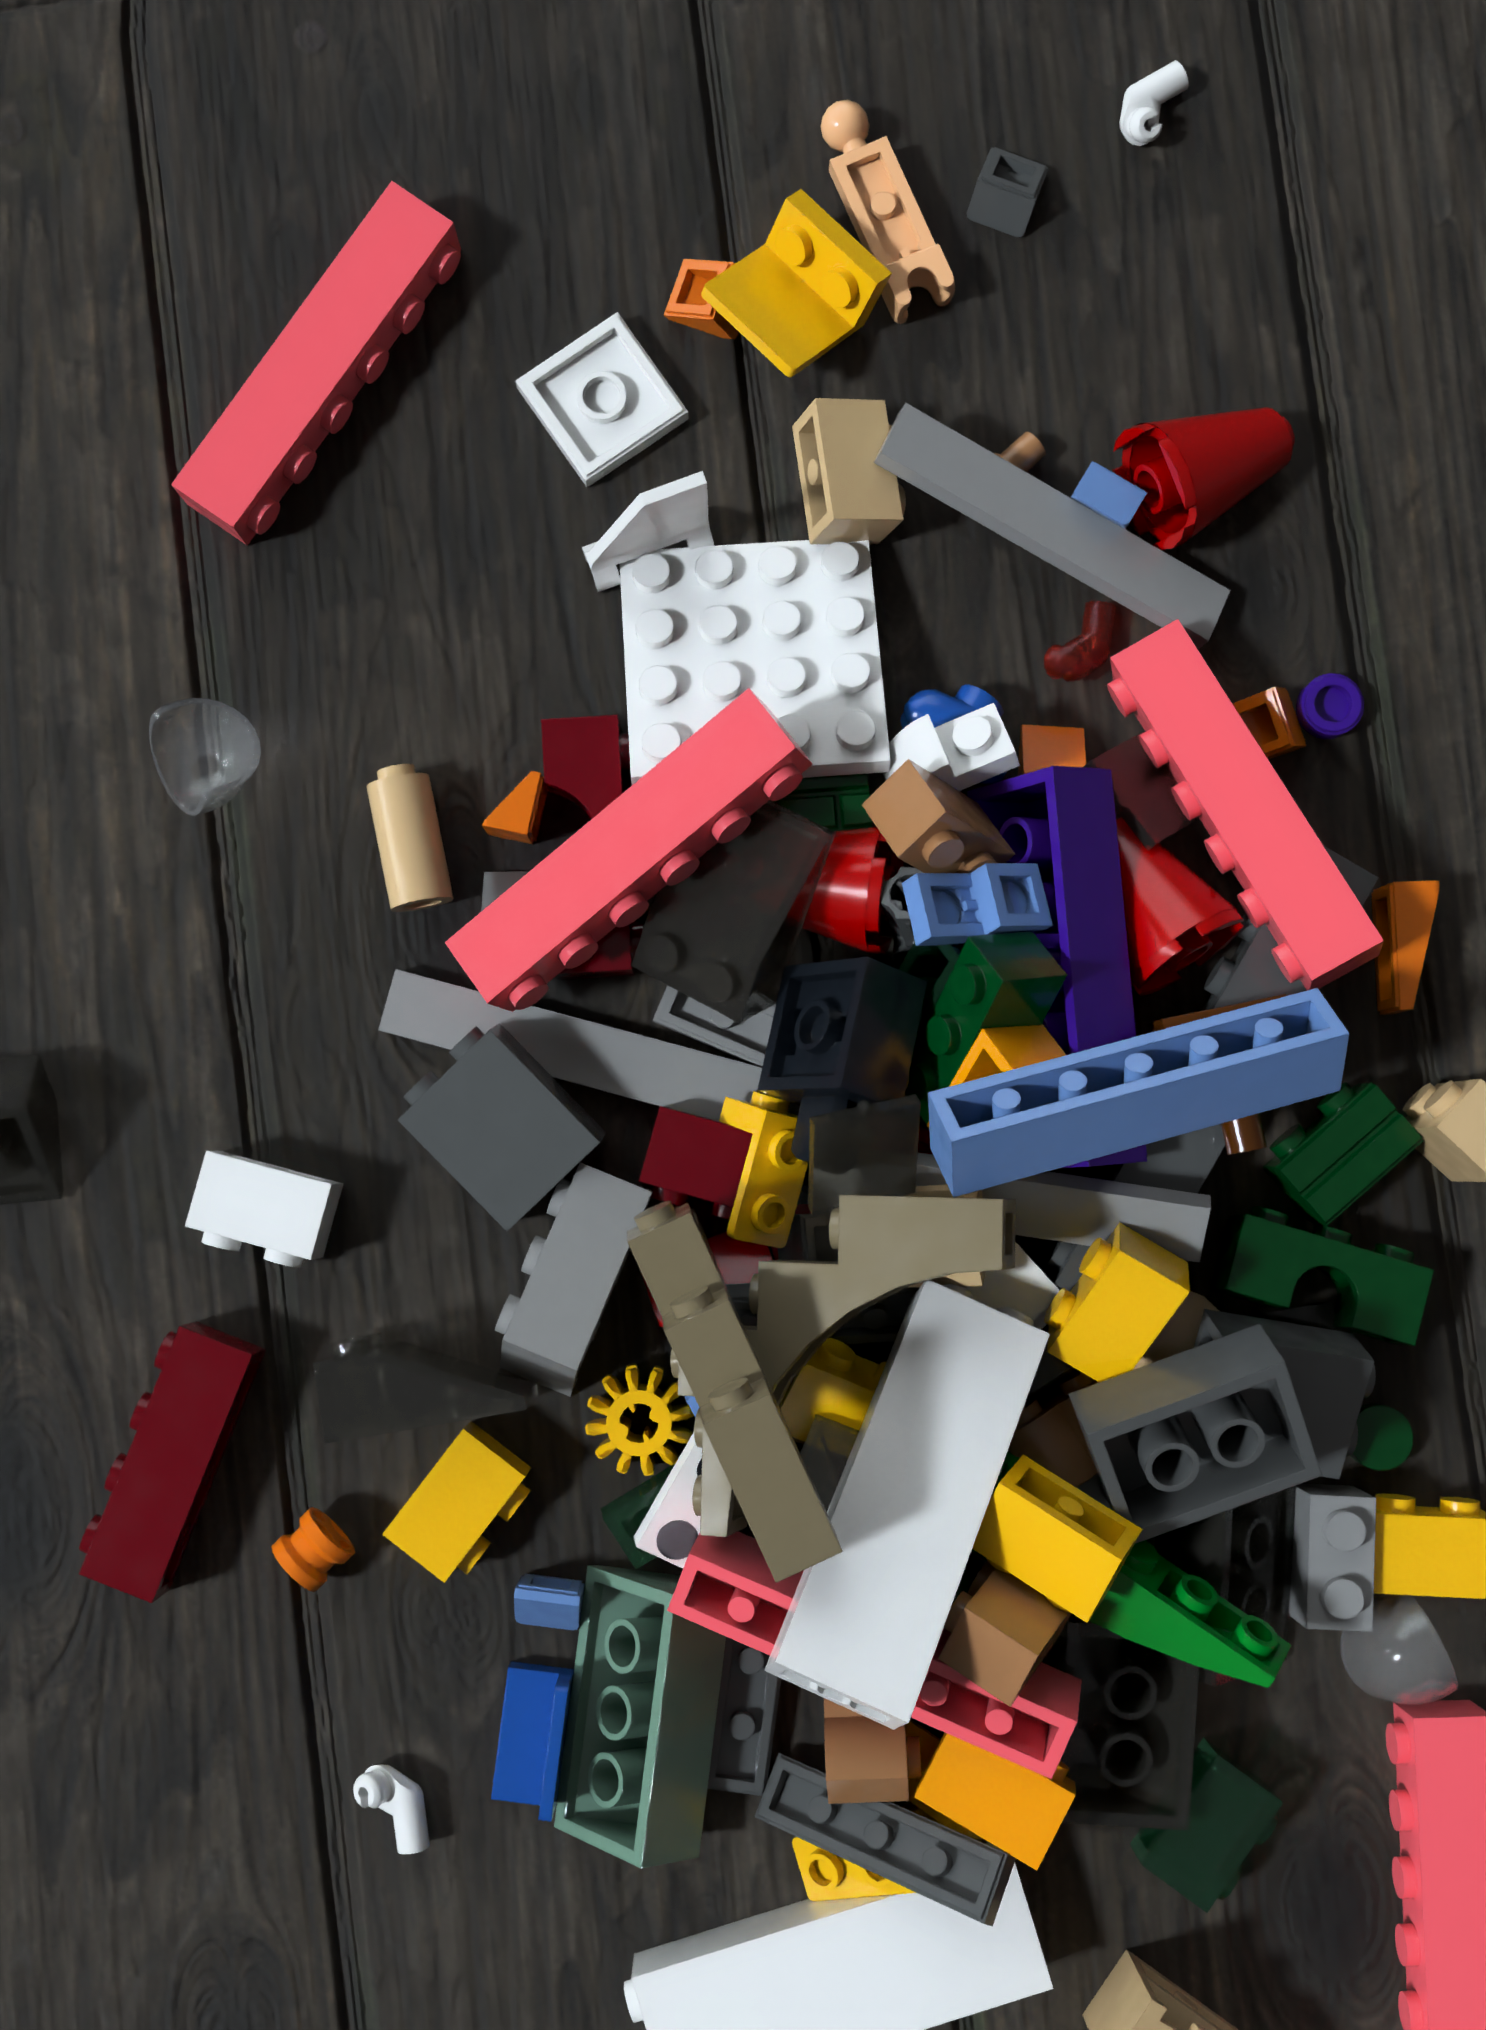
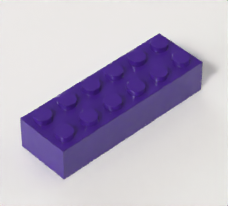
M1050 766L967 791V796L980 805L1015 853L1006 863H1038L1053 926L1033 933L1067 974L1042 1025H1044L1066 1055L1136 1037L1112 769ZM1146 1145L1062 1168L1147 1162Z

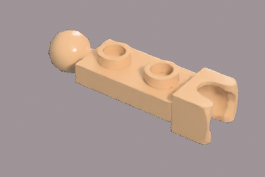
M848 99L836 101L827 108L820 126L823 139L830 148L844 153L830 159L829 173L862 246L892 273L881 295L892 319L898 324H903L908 318L907 308L912 298L909 289L922 287L928 290L938 306H945L954 296L955 279L940 245L935 243L887 136L867 144L865 139L868 136L870 125L865 110L860 104Z

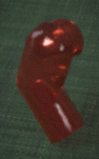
M1089 601L1085 603L1081 635L1068 641L1064 646L1054 644L1045 653L1044 669L1049 677L1052 679L1063 678L1066 682L1080 681L1106 663L1110 653L1116 606L1114 604L1103 601Z

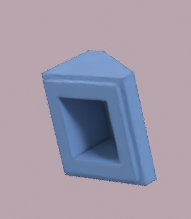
M1092 461L1071 498L1126 529L1147 492Z
M525 1573L519 1579L514 1592L516 1622L533 1626L577 1630L580 1625L585 1584L582 1583V1580Z

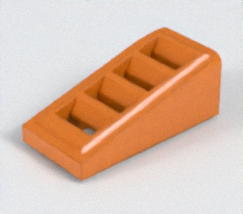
M1440 881L1392 882L1373 890L1371 893L1373 924L1384 940L1380 954L1375 958L1377 1011H1380V1015L1396 1014L1414 1009L1439 896Z

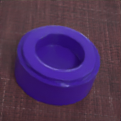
M1336 673L1323 674L1313 679L1302 689L1296 701V715L1300 725L1310 735L1320 739H1335L1346 734L1358 724L1364 711L1363 695L1357 684L1350 678Z

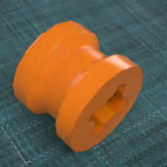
M310 1507L299 1518V1528L292 1535H282L271 1546L272 1553L281 1567L298 1584L312 1592H316L327 1581V1571L334 1564H344L355 1554L354 1546L344 1531L329 1516L314 1507Z

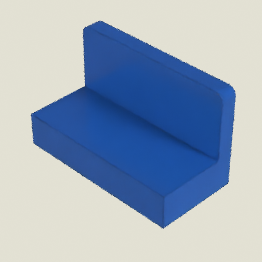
M510 1661L507 1670L491 1799L539 1805L538 1820L552 1822L558 1799L574 1669Z

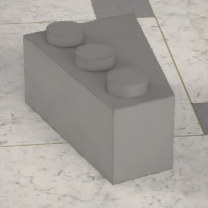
M579 1163L572 1182L564 1178L558 1182L546 1212L556 1217L547 1239L538 1235L534 1237L521 1268V1272L531 1276L521 1298L512 1294L508 1296L495 1327V1331L504 1334L500 1360L501 1369L571 1397L578 1380V1372L591 1341L595 1338L604 1310L631 1250L627 1242V1231L637 1227L634 1217L647 1209L652 1191L583 1163Z

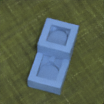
M985 863L971 873H916L902 882L916 946L965 943L968 936L1028 931L1038 932L1053 926L1038 863Z

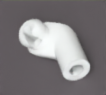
M1175 60L1126 89L1119 125L1124 138L1132 145L1142 146L1154 141L1159 136L1163 125L1159 124L1161 104L1188 89V76L1178 61Z
M390 1765L370 1766L354 1783L353 1793L357 1803L362 1808L368 1806L373 1809L380 1808L393 1816L397 1852L399 1854H414L428 1849L430 1841L424 1794L421 1787Z

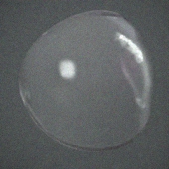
M189 698L163 705L151 715L149 742L155 767L173 802L188 815L197 816L205 814L228 803L240 793L259 765L261 747L255 728L244 715L225 703L207 698Z
M1374 1594L1373 1632L1342 1631L1340 1645L1345 1670L1352 1681L1365 1693L1384 1701L1414 1706L1436 1702L1458 1690L1457 1676L1448 1653L1429 1618L1412 1595Z

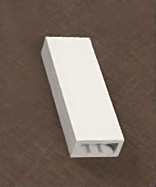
M931 1280L925 1281L911 1299L827 1511L843 1552L803 1571L764 1670L893 1730L910 1722L1050 1335L1034 1327L1033 1320L1022 1312L1005 1307L991 1308L973 1300L972 1293L963 1286L960 1287L953 1284L940 1285Z
M990 1842L985 1843V1844H988V1845H990V1846H992V1847H994V1848H997V1849L1001 1850L1000 1848L996 1847L995 1845L991 1844ZM1015 1863L993 1926L976 1921L918 1893L825 1901L806 1899L634 1953L631 1979L624 1981L625 1998L631 2019L634 2023L644 2021L646 2030H925L1054 1989Z

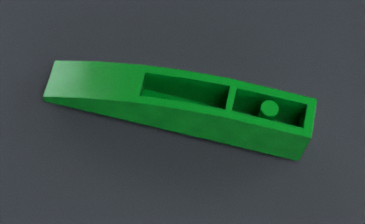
M1007 1451L993 1493L998 1483L1020 1457H1016ZM1147 1540L1134 1544L1110 1590L1089 1620L1125 1639L1186 1663L1269 1688L1275 1680L1292 1646L1279 1637L1267 1622L1256 1616L1247 1615L1219 1596L1207 1581L1198 1576L1187 1574L1159 1555L1154 1546ZM972 1549V1552L987 1561L986 1557Z

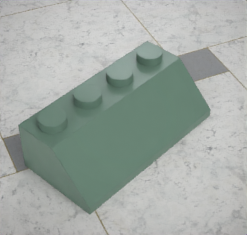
M587 1565L554 1827L641 1869L698 1858L726 1636L667 1611L680 1575L602 1565Z

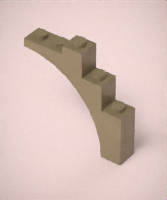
M839 1195V1208L832 1210L829 1220L830 1245L832 1249H838V1262L804 1260L759 1261L758 1274L752 1276L749 1287L750 1310L752 1314H757V1326H743L778 1406L793 1379L822 1344L866 1308L911 1285L950 1274L1015 1268L1016 1199ZM671 1349L670 1366L673 1377L678 1378V1395L694 1396ZM699 1408L695 1417L694 1438L697 1447L702 1448V1475H698L694 1483L692 1496L693 1510L695 1515L701 1516L700 1535L728 1537L746 1528L747 1520L702 1425Z
M665 1201L639 1213L634 1217L637 1227L627 1231L628 1245L660 1311L666 1337L698 1403L702 1425L775 1582L782 1581L843 1552L835 1529L738 1315L695 1209H691L688 1203L678 1207L673 1206L671 1201Z

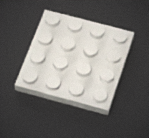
M809 540L703 546L690 550L689 547L659 549L620 563L632 785L748 688L768 706L813 765L802 773L803 778L889 772L891 760L869 540L849 543L835 542L832 544H810Z

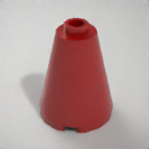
M1269 407L1145 422L1123 430L1115 441L1113 450L1114 452L1123 448L1122 466L1112 470L1115 474L1147 492L1130 521L1131 526L1139 535L1150 532L1159 540L1153 546L1160 550L1173 549L1184 544L1287 466L1291 460L1295 436L1289 421Z
M1125 816L1116 819L1130 976L1131 985L1140 996H1144L1163 989L1181 979L1177 971L1182 970L1193 962L1201 966L1211 959L1239 934L1243 928L1241 922L1244 919L1238 913L1237 908L1134 820Z
M877 827L748 841L742 844L739 854H730L725 871V887L727 891L734 892L737 905L865 952L885 955L890 948L893 938L881 937L884 921H888L881 905L884 881L893 878L898 873L900 867H904V861L896 856Z

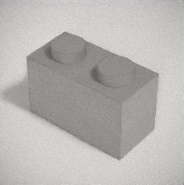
M1301 1483L1289 1488L1286 1613L1306 1629L1373 1632L1376 1497L1354 1486Z

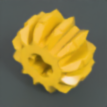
M637 1364L627 1365L625 1376L628 1387L626 1388L622 1386L615 1376L607 1374L603 1378L602 1384L614 1401L600 1395H591L588 1400L587 1406L591 1410L607 1417L587 1422L585 1425L586 1434L596 1436L608 1433L609 1437L600 1443L595 1454L599 1459L608 1457L616 1448L622 1451L616 1468L619 1473H627L631 1465L632 1456H640L641 1470L644 1476L653 1475L655 1471L654 1452H657L663 1461L670 1466L674 1465L678 1460V1454L667 1439L687 1444L693 1434L688 1428L673 1423L674 1421L687 1420L693 1417L694 1414L688 1403L671 1405V1402L679 1397L678 1380L673 1382L664 1392L658 1388L664 1369L656 1365L653 1367L648 1384H640V1371ZM638 1403L649 1406L651 1408L649 1418L653 1422L658 1423V1426L653 1431L646 1426L643 1435L631 1432V1420L623 1416V1411L627 1407L634 1413Z

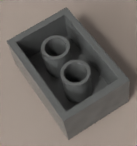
M1260 1323L1068 1394L1111 1510L1143 1529L1136 1543L1322 1476L1286 1363Z

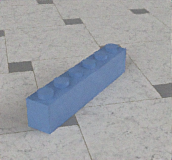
M1314 988L928 1092L930 1149L954 1198L1331 1094L1341 1090L1349 1032L1319 989Z

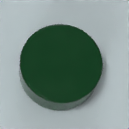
M1369 1403L1362 1405L1356 1422L1358 1426L1357 1445L1351 1457L1356 1462L1379 1471L1390 1470L1401 1465L1409 1456L1413 1446V1432L1408 1420L1398 1410L1383 1404Z

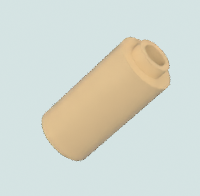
M398 764L379 769L377 771L378 780L369 783L366 787L391 911L421 910L452 901L454 897L429 774L416 773L413 764Z

